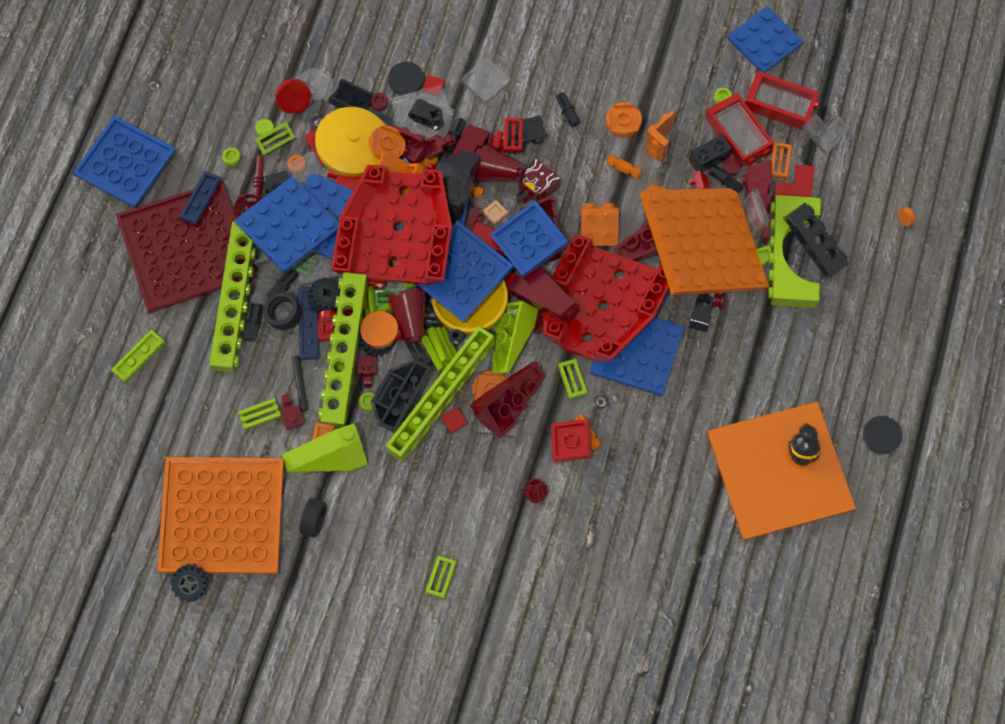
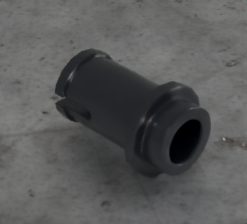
M454 329L449 333V341L455 346H461V342H464V335L461 330Z

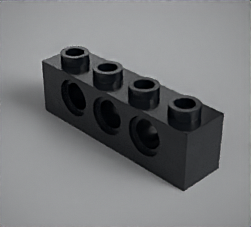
M805 202L783 217V219L827 279L849 264L848 258L836 246V240L826 232L824 223L816 218L814 209ZM804 220H807L809 222V229L804 227ZM815 235L819 236L820 244L814 241ZM826 250L831 253V259L826 258Z

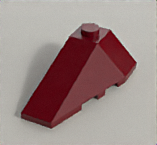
M772 160L748 167L746 174L742 175L745 195L763 244H767L769 238L770 212H767V210L770 208L771 195H767V193L770 192V184H772Z
M645 222L641 229L614 248L615 254L636 262L658 256L649 223Z
M533 361L485 392L470 407L479 422L498 438H501L517 423L516 419L521 411L525 410L527 401L530 396L535 394L545 376L537 362Z

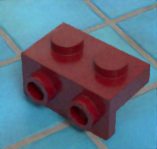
M394 126V128L399 130L402 138L405 139L406 148L400 158H406L411 163H419L429 148L425 138L418 133L416 135L411 133L405 127Z

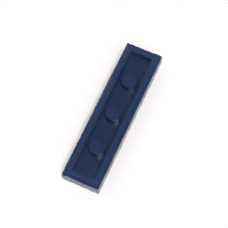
M310 287L298 288V302L302 309V315L299 320L300 360H319L318 313L316 308H311L312 304H308L309 298H307Z

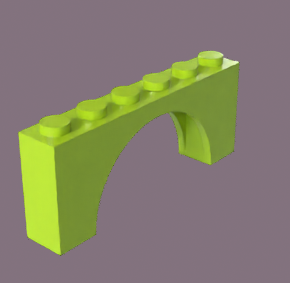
M776 195L774 202L770 203V213H773V219H770L769 229L773 230V235H770L769 247H772V253H769V264H772V270H769L768 281H771V287L768 288V298H771V305L816 308L819 303V283L806 281L789 268L783 256L782 244L786 235L792 231L783 217L806 202L807 205L814 209V215L819 220L821 198ZM807 220L803 221V224L809 223Z

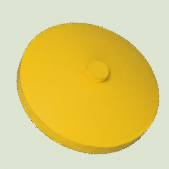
M344 107L334 110L323 118L316 131L315 147L320 160L326 167L337 174L349 177L362 176L368 164L378 165L380 159L376 158L371 152L369 138L371 133L376 128L384 126V123L375 114L362 108Z
M503 280L465 323H462L433 298L432 304L437 318L444 326L450 330H461L463 334H472L478 326L488 330L500 321L507 308L508 292Z

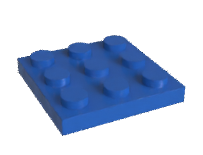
M768 6L727 37V40L763 73H767L800 48L804 42Z
M536 200L490 234L523 278L569 244Z

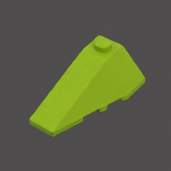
M524 301L508 303L503 317L492 327L495 329V351L493 352V374L495 375L508 374L534 329L538 309Z
M355 423L331 431L282 454L288 473H311L312 471L351 472L368 466Z

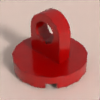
M300 79L285 80L276 89V104L285 113H300L311 102V90Z

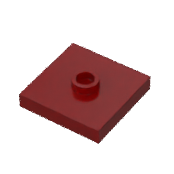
M589 419L551 424L552 459L554 463L592 458L591 422Z

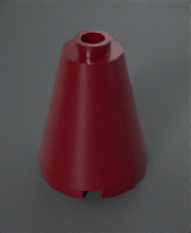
M482 144V148L477 149L475 154L481 155L474 180L520 181L525 176L526 170L523 163L488 145Z
M420 289L399 291V295L395 297L393 294H390L388 302L404 339L409 340V343L420 342V338L424 337L425 290L423 289L421 292Z

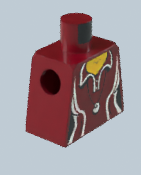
M534 158L526 168L525 176L518 181V188L521 191L516 197L523 204L529 198L533 201L536 200V202L540 201L560 188L561 179Z

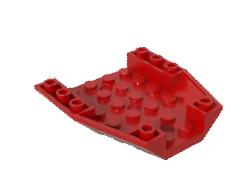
M368 164L340 215L331 270L343 274V272L366 275L368 280L418 285H431L444 281L452 223L442 171L423 169L422 174L389 172L386 166ZM403 188L410 189L406 196L400 195V191ZM402 223L404 228L401 231H395L394 227L396 224ZM391 259L398 260V264L395 267L388 265Z
M574 233L551 279L575 302L580 312L567 324L545 314L543 335L561 349L594 362L612 361L654 319L669 289L662 264L660 263L657 269L594 247L590 238ZM619 272L625 274L621 279L615 278V275ZM601 304L609 305L606 310L599 309ZM586 335L593 337L589 342H584L582 339Z

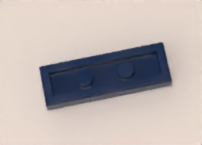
M204 171L179 216L180 220L194 226L198 225L222 181L221 177Z

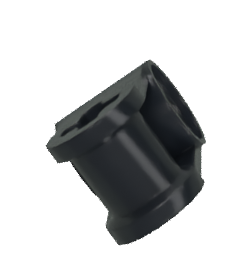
M417 99L408 113L411 120L425 125L432 130H439L444 126L442 109L423 99Z
M700 294L697 297L690 319V329L703 332L708 331L713 299L709 294Z

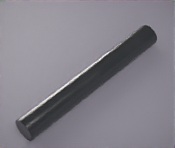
M293 356L292 363L300 411L305 412L308 410L300 358L299 356Z

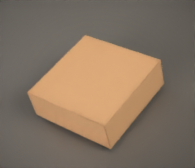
M497 200L483 210V215L494 226L509 214Z

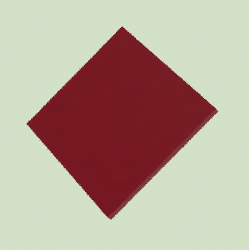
M223 180L197 226L182 221L179 218L194 189L116 214L148 314L222 289L232 222H235L236 219ZM241 242L239 246H246L245 242ZM239 259L236 263L243 264L245 260ZM253 271V277H249V280L257 278L255 271ZM236 277L233 281L240 282L243 278Z

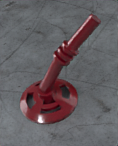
M257 156L256 174L253 177L254 193L242 195L234 204L236 219L241 215L240 205H243L242 212L244 213L263 199L261 191L264 188V156ZM253 198L251 201H246L245 199Z

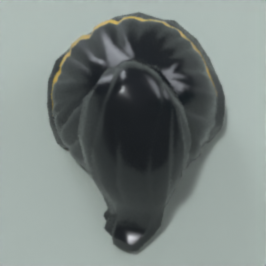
M810 424L802 425L799 433L794 435L792 440L788 442L790 456L797 465L806 466L818 460L821 452L818 432Z

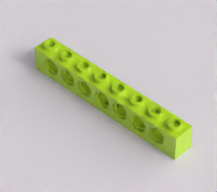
M232 222L209 363L211 371L234 373L235 367L239 366L240 357L237 356L238 349L242 348L240 334L245 329L243 315L248 310L246 296L250 295L251 284L248 283L249 277H253L254 267L251 266L252 260L256 258L255 244L235 222ZM241 242H248L244 247L239 246ZM239 259L245 260L243 264L236 263ZM236 277L243 278L240 282L233 281ZM234 294L240 295L237 300L230 299ZM231 312L237 313L234 318L228 317ZM228 330L234 331L231 336H226L225 333ZM225 348L231 349L229 354H222Z
M343 272V278H339L338 289H341L340 296L336 297L335 304L338 312L337 315L334 314L333 316L335 331L330 336L332 351H328L327 363L330 364L329 370H325L324 382H327L326 389H322L321 400H324L323 408H319L318 419H321L322 424L334 425L335 427L346 426L368 282L366 275ZM349 291L356 292V295L352 298L346 296ZM347 309L353 310L350 316H345L343 313ZM345 327L351 329L346 335L340 333ZM346 346L348 349L345 353H339V347ZM339 364L345 366L341 372L335 371V367ZM335 383L342 384L341 389L338 391L333 390L332 386ZM332 402L339 403V407L334 410L330 409L329 405Z
M480 326L475 329L385 445L388 454L401 463L406 461L493 348L495 339L492 334Z

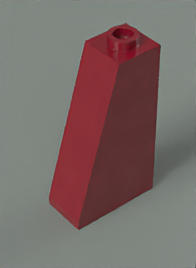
M540 266L524 278L519 274L506 285L515 298L526 302L565 324L573 320L580 312L575 302Z

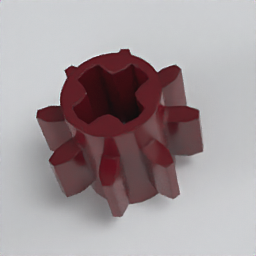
M540 479L528 481L527 487L523 488L524 496L532 503L544 501L545 495L549 494L548 486Z

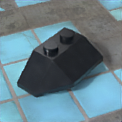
M464 150L439 161L436 170L442 171L452 226L456 221L461 222L481 155Z
M414 359L388 370L371 400V406L378 426L395 434L413 411L424 392L432 367Z

